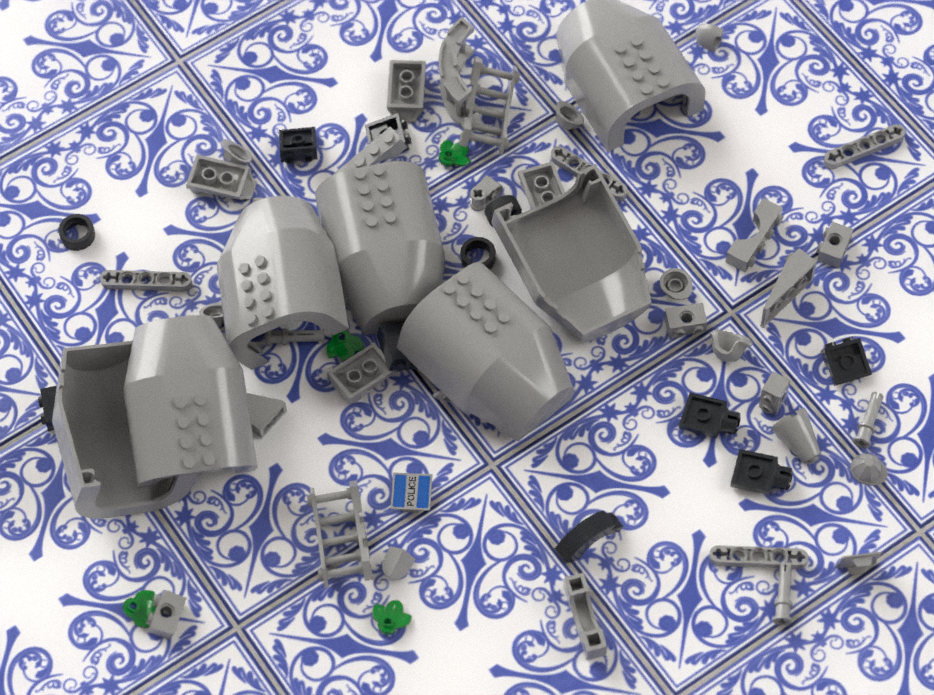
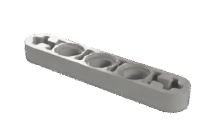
M895 124L830 150L824 156V166L828 169H836L900 143L904 139L905 128ZM882 137L885 139V142L878 143L876 138ZM867 144L869 149L863 150L860 148V145ZM850 150L853 152V155L846 156L843 152Z
M557 146L551 150V161L575 177L578 176L579 171L592 166V164L564 147ZM577 162L579 166L572 168L569 166V163ZM600 170L603 178L609 182L608 187L611 189L616 201L625 200L627 197V186Z
M106 270L100 275L101 284L105 289L188 291L193 285L190 274L185 272ZM108 277H112V279H110V282H106V280H108ZM125 277L133 278L128 284L122 282ZM145 277L151 278V282H150V283H148V284H143V283H141V281H142L143 278H145ZM163 278L170 279V282L166 285H163L160 283V280ZM183 279H186V282L184 284H181Z
M717 545L712 547L709 554V560L713 565L732 567L779 568L781 564H784L786 569V564L792 566V569H802L807 565L809 558L808 553L803 549ZM716 552H720L721 559H717L715 556ZM727 552H730L729 560H727ZM740 552L744 555V559L737 561L733 558V554ZM761 553L764 556V560L756 561L753 555ZM781 554L785 560L783 562H776L773 556ZM788 554L791 555V556H790V559H791L790 562H787V561H788ZM797 555L801 556V562H798V560L795 559Z

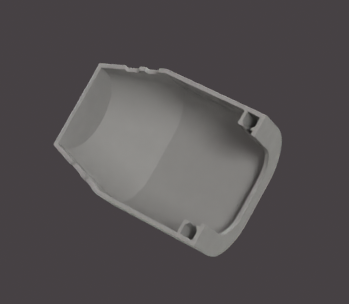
M588 0L574 8L560 23L556 39L564 72L565 85L607 152L624 145V132L627 122L633 115L646 107L672 96L683 94L682 104L684 107L687 104V117L704 110L706 93L704 86L657 17L619 0Z
M391 161L339 172L330 176L318 186L315 193L320 224L328 233L327 236L335 245L346 308L350 310L364 335L377 333L382 323L406 321L414 308L429 293L444 283L446 269L445 252L423 169L411 162Z
M596 164L579 171L575 184L568 191L519 215L510 216L513 208L512 203L494 210L491 223L535 305L583 341L594 340L620 329L639 317L650 307L651 297L644 271L645 264L642 260L641 244Z
M273 196L260 199L245 207L240 213L217 262L227 343L238 362L251 370L267 364V359L257 354L259 352L263 353L262 348L251 342V339L284 324L308 321L318 325L332 336L349 329L335 245L327 236V231L320 224V219L313 207L303 199L292 196Z
M481 262L470 264L429 293L414 308L402 327L397 349L463 413L469 416L473 414L481 418L480 422L484 424L488 422L496 426L497 431L516 441L521 440L572 400L574 387L551 327Z
M205 315L180 316L156 320L136 327L123 392L137 488L157 485L160 480L182 475L225 469H235V474L255 471L258 466L243 368L211 316Z
M132 341L63 348L52 424L75 509L78 514L87 518H110L146 513L168 507L181 500L190 492L198 475L196 473L171 477L158 481L157 485L137 488L123 392Z

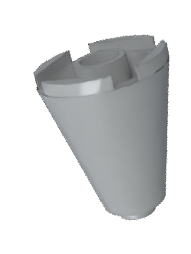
M805 408L795 411L797 415L793 414L790 416L789 414L774 424L771 429L804 464L808 462L811 465L820 459L818 456L821 454L808 413Z

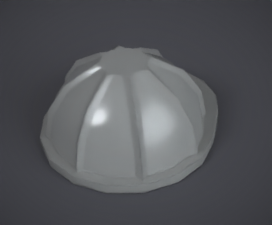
M565 101L557 103L556 122L561 128L566 130L575 129L583 124V116L573 105Z
M224 139L221 142L224 148V159L227 162L246 166L252 161L250 153L239 144L228 139Z
M672 268L665 271L660 277V287L669 297L675 300H684L691 295L693 288L692 280L686 271Z
M215 302L200 309V315L211 316L218 327L224 325L222 302Z
M860 454L851 462L850 472L858 482L878 486L886 481L888 476L887 469L876 455Z

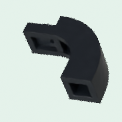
M602 510L576 525L562 538L554 549L566 563L579 560L585 551L597 540L620 532L624 526L612 512L606 513Z

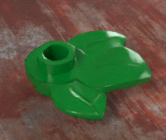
M445 140L440 145L441 152L438 158L442 166L451 167L453 164L466 166L471 163V160L466 157L469 151L468 145L467 147L460 146V143L453 144L450 140Z
M344 330L332 336V341L327 344L326 353L329 359L338 356L344 362L352 357L355 352H360L365 347L358 336L351 335L348 330ZM340 334H343L345 336V339L340 340L338 336Z
M139 591L134 598H129L123 603L122 609L124 614L132 618L134 624L138 627L149 628V625L146 624L150 612L154 614L156 609L153 606L154 591ZM130 605H135L136 609H131Z
M399 600L390 601L385 607L375 604L372 610V617L378 622V629L385 635H391L397 628L408 626L412 619L411 615L403 613V604Z

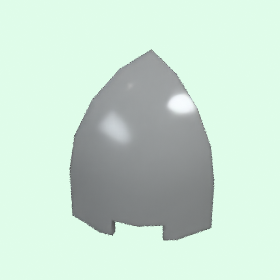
M702 23L696 30V41L703 48L715 53L723 40L724 29L712 24Z
M390 546L384 557L382 570L391 579H401L409 572L415 558L404 549Z

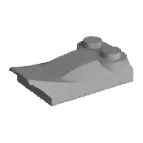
M390 60L387 110L391 115L399 113L402 119L405 118L407 123H415L423 111L426 61Z
M197 154L186 183V188L198 195L209 193L239 200H251L257 181L252 176L249 166Z
M553 161L518 171L520 185L526 194L531 209L565 193Z
M373 343L328 371L327 376L332 386L346 402L356 403L363 394L397 371L388 370L382 350Z

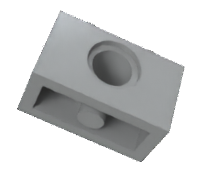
M835 222L831 223L830 228L826 227L822 237L825 240L823 243H819L816 253H819L818 261L839 268L851 241L854 229Z
M703 303L665 309L664 320L669 338H680L688 334L698 335L706 332L708 322Z
M773 371L762 388L758 407L766 413L776 415L787 398L790 379Z
M163 590L161 595L157 594L153 606L156 607L154 614L150 612L146 622L149 625L147 632L170 640L175 632L187 598L167 590ZM160 611H167L170 617H163Z

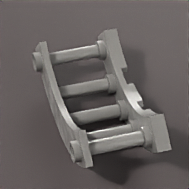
M463 17L458 19L448 30L439 51L441 98L448 114L458 126L462 122L463 102L472 95V91L463 82L460 71L469 57L475 53V50L465 42L474 32V27Z
M475 57L470 76L472 95L465 100L461 122L463 133H460V146L467 147L468 141L472 142L473 140L498 146L499 155H503L504 150L508 149L507 125L515 83L518 84L520 79L517 66H514L512 73L485 67L482 58ZM487 74L510 80L507 93L480 87L478 85L480 75ZM481 94L506 100L504 111L501 112L477 106L474 103L475 96ZM478 113L502 119L501 128L475 123L472 120V114ZM472 130L499 135L500 137L497 139L475 134Z
M357 480L349 481L350 488H346L345 491L315 496L314 488H310V495H307L308 506L313 507L321 560V570H318L319 581H324L325 588L329 587V578L356 573L364 574L365 581L373 580L364 517H359V512H362V505ZM346 498L348 500L352 499L354 510H351L350 513L319 518L318 503ZM346 521L356 522L357 531L354 534L327 539L322 538L321 526ZM350 542L359 543L360 550H356V553L325 558L324 547ZM357 560L360 562L355 566L327 570L329 565Z

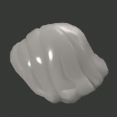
M718 329L710 332L713 352L718 359L724 362H736L741 358L745 349L753 345L751 339L744 335Z

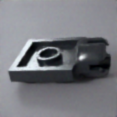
M690 392L679 423V429L717 438L721 432L733 435L738 431L736 428L740 425L741 417L739 412L727 408V401Z
M739 449L731 487L770 495L771 490L775 488L786 491L790 487L789 484L792 481L793 471L791 467L779 465L778 457Z

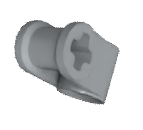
M488 175L483 177L470 191L471 208L475 211L483 210L500 195L503 186Z

